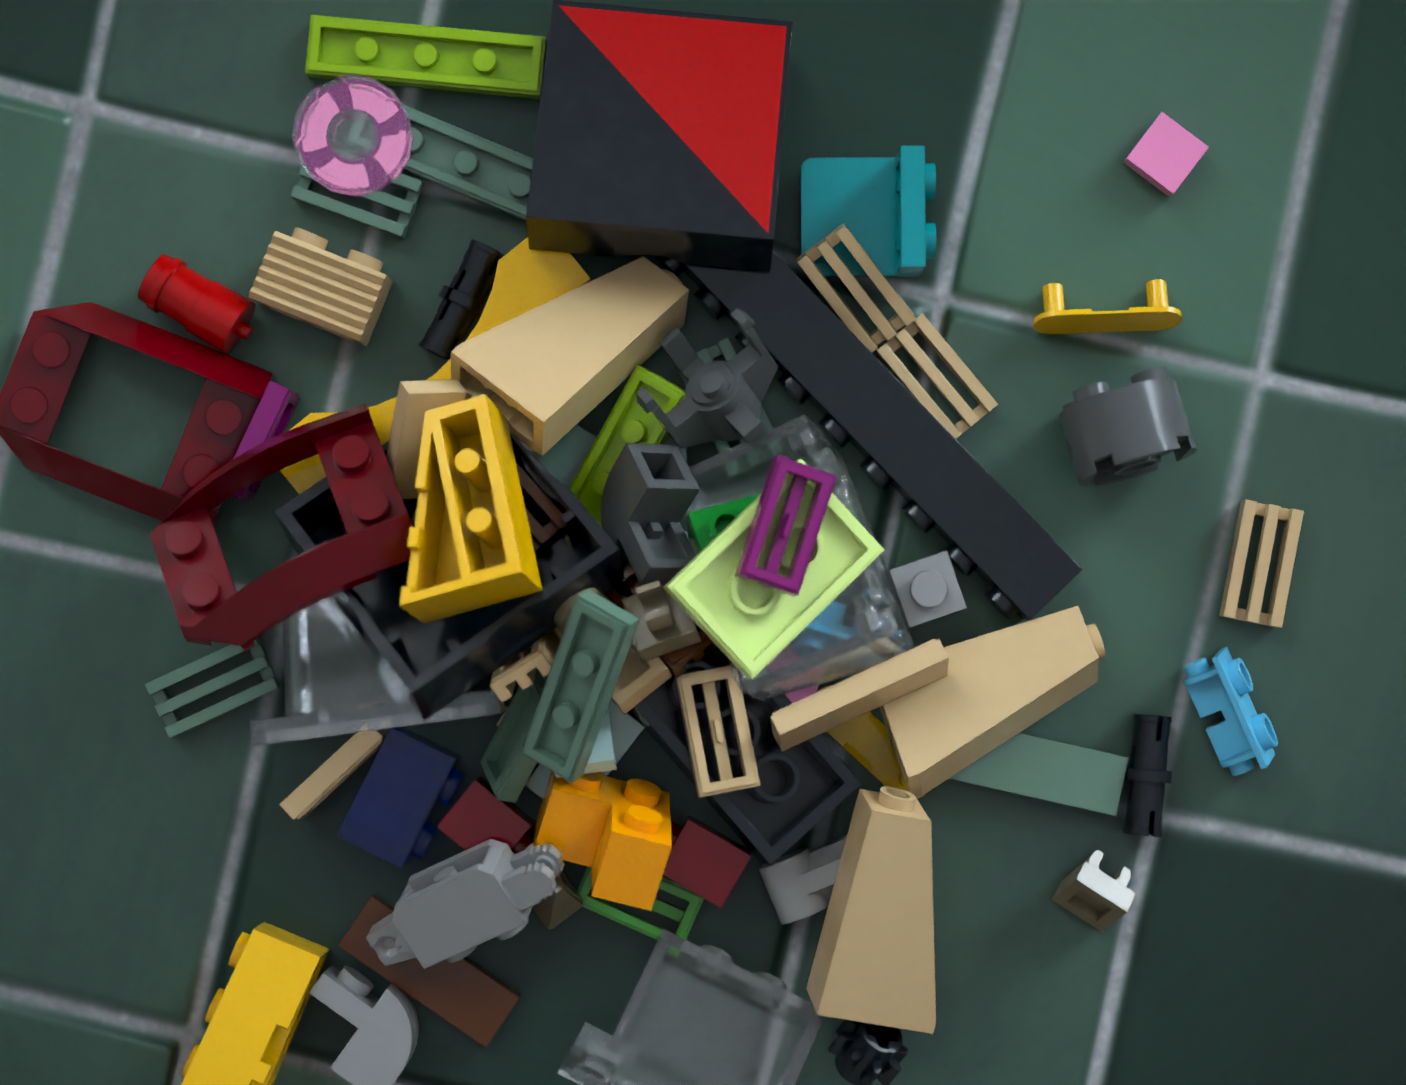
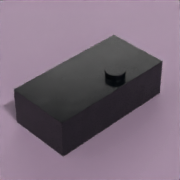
M710 644L703 650L705 654L703 658L696 663L691 659L684 665L686 671L683 674L734 664L717 646L714 647ZM738 669L760 786L705 796L704 798L759 862L771 865L861 785V782L820 735L781 752L772 733L770 716H772L773 712L793 703L764 670L753 679H747ZM671 673V678L630 711L696 787L675 676ZM725 679L714 681L733 778L743 777ZM701 684L693 685L691 687L710 783L717 782L720 779ZM756 691L764 701L753 698L754 692Z

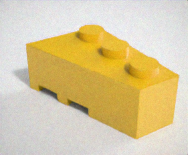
M485 394L425 411L415 489L419 491L415 525L409 528L407 547L411 549L407 585L401 588L399 606L425 624L543 591L507 418Z
M266 922L255 927L251 935L242 932L228 962V965L235 969L226 988H219L212 999L205 1017V1022L209 1023L200 1044H196L193 1047L181 1075V1078H184L181 1085H273L311 994L309 992L318 979L330 949Z

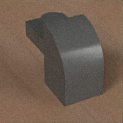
M626 443L612 467L604 487L601 504L602 528L617 545L620 555H627L640 584H649L660 580L661 584H667L696 556L680 522L700 488L678 445Z

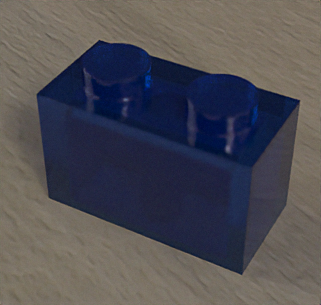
M399 724L390 727L337 837L401 869L409 863L412 856L422 860L438 829L429 823L438 803L441 802L449 806L464 777V773L456 770L462 756Z

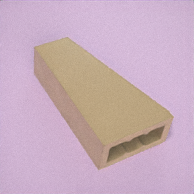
M642 256L459 344L451 351V380H458L467 392V399L485 394L507 418L509 432L543 456L629 377L637 364L642 365L662 346L659 343L676 328L681 329L684 326L689 289L682 284L674 273L666 269H660Z
M1075 606L944 647L949 656L947 676L879 707L907 790L914 794L916 798L923 796L1097 683L1099 659L1105 658L1106 654L1100 632L1095 623L1086 625L1079 607Z
M883 786L879 792L859 789L806 990L817 1015L933 1034L936 1026L931 820L918 799H916V796L909 791L892 786Z

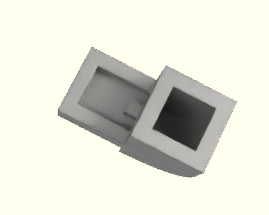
M332 964L323 972L309 993L358 1029L330 1069L352 1085H393L411 1059L418 1042L419 1020L411 997L391 983L382 996L378 998L370 992L374 987L373 983L363 974L349 966H344L340 970Z

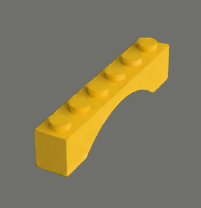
M527 237L498 260L492 291L479 322L466 341L590 282L591 278L570 253L529 249ZM451 358L434 375L426 380H451ZM397 397L368 407L381 445L389 441ZM338 412L310 413L291 429ZM319 455L307 458L280 470L299 495L326 477Z

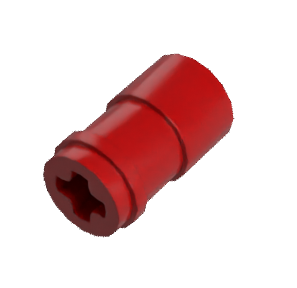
M167 254L161 255L149 268L140 285L138 299L146 303L147 308L155 313L161 312L186 327V331L225 354L230 352L241 338L247 341L253 333L254 328L249 326L254 315L256 304L216 280L212 282L187 267V263L177 257L173 259Z

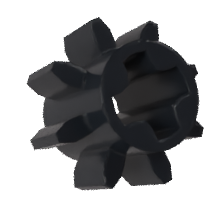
M844 1020L836 1030L838 1036L828 1048L829 1052L836 1055L835 1065L839 1074L854 1085H871L876 1078L881 1084L889 1085L902 1070L899 1063L909 1052L908 1048L902 1045V1034L899 1028Z

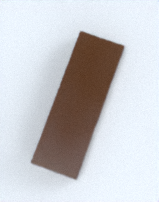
M372 895L338 947L486 1048L520 999L521 994L467 957L454 963H449L445 959L425 969L417 958L385 966L378 958L376 951L369 945L366 937L371 927L392 913L394 907L377 895Z

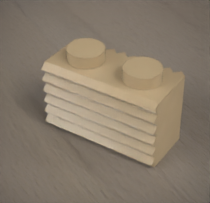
M295 227L291 237L275 231L272 235L271 243L268 245L267 253L263 257L258 275L254 279L253 287L249 292V298L263 307L367 347L393 284L388 275L380 272L384 263L350 249L347 259L325 250L329 242L328 240Z

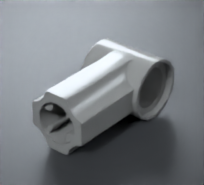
M847 835L810 851L808 848H802L780 856L771 865L763 864L758 868L782 925L801 920L828 907Z

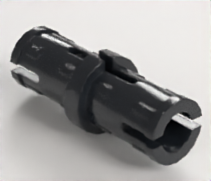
M471 240L463 261L450 285H444L439 294L442 301L430 327H428L419 344L420 347L447 361L451 358V351L462 343L475 317H481L485 307L483 301L495 277L498 260L505 255L484 243Z
M1133 713L1130 766H1127L1124 778L1129 780L1123 833L1162 837L1165 783H1171L1172 771L1167 770L1168 742L1172 717Z

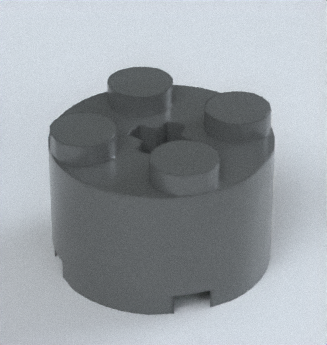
M1156 367L1139 372L1130 378L1132 384L1111 390L1108 382H1098L1079 388L1072 393L1074 401L1063 406L1059 419L1080 486H1086L1093 477L1096 485L1134 478L1161 469L1159 464L1161 462L1160 456L1174 452L1176 461L1179 462L1197 451L1176 381L1169 378L1166 367Z

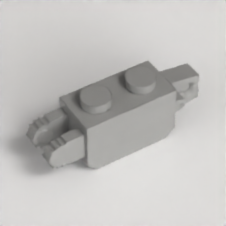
M493 839L486 840L411 875L403 894L394 907V911L371 927L366 939L385 966L417 958L424 969L445 959L449 963L457 962L468 956L477 945L497 937L498 940L509 939L528 924V917L533 905L540 903L541 899L546 900L548 896L552 895L557 885L555 877L560 876L565 865L562 857L563 851H559L556 847L552 846V843L547 845L544 842L543 845L537 844L536 848L530 847L514 855L507 843Z

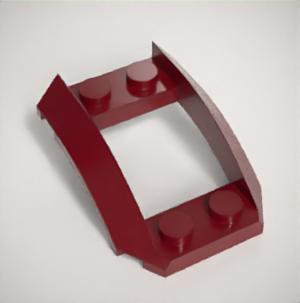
M92 302L34 311L0 393V436L24 467L163 521L193 488L233 460L271 380L272 372ZM91 334L205 378L161 488L47 444ZM221 504L210 512L213 523L217 519Z
M366 403L291 429L241 454L193 488L150 533L179 626L186 641L212 646L211 641L238 645L245 651L255 647L254 640L266 631L303 609L342 591L376 579V572L409 561L411 549L407 547L409 528L413 526L382 448ZM319 455L347 534L299 554L263 574L237 592L210 512L251 484L292 464Z

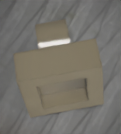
M660 580L635 588L636 595L621 599L625 611L640 619L633 638L643 662L701 642L696 623L663 588L666 584L661 585Z
M1096 850L1060 882L1052 900L1103 932L1128 912L1136 893L1126 887L1131 878L1130 869L1124 866L1113 877H1110L1099 870V863L1103 859L1104 853Z

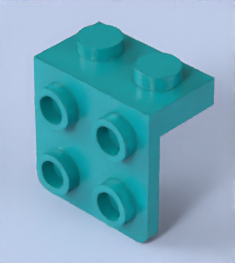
M900 146L896 157L806 159L800 169L801 254L844 222L885 277H919L926 267V259H935L937 241L936 224L925 223V200H934L936 193L935 163H925V146ZM842 241L833 247L854 277H869ZM823 256L814 261L825 277H838Z

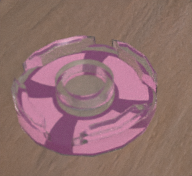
M353 74L335 77L337 80L329 81L323 86L320 84L311 90L296 111L292 138L298 160L315 182L333 193L356 197L379 192L399 177L410 159L414 134L409 113L394 91L374 78Z

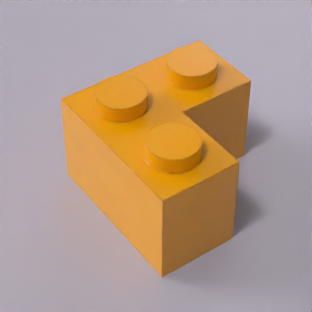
M551 771L535 823L533 848H536L537 844L543 845L544 842L547 845L552 843V846L556 847L559 851H563L562 857L564 861L592 867V897L651 911L672 848L669 792L662 791L656 784L644 779L633 778L623 781L604 776L601 772L583 774L581 778L571 783L562 777L556 778L555 773Z

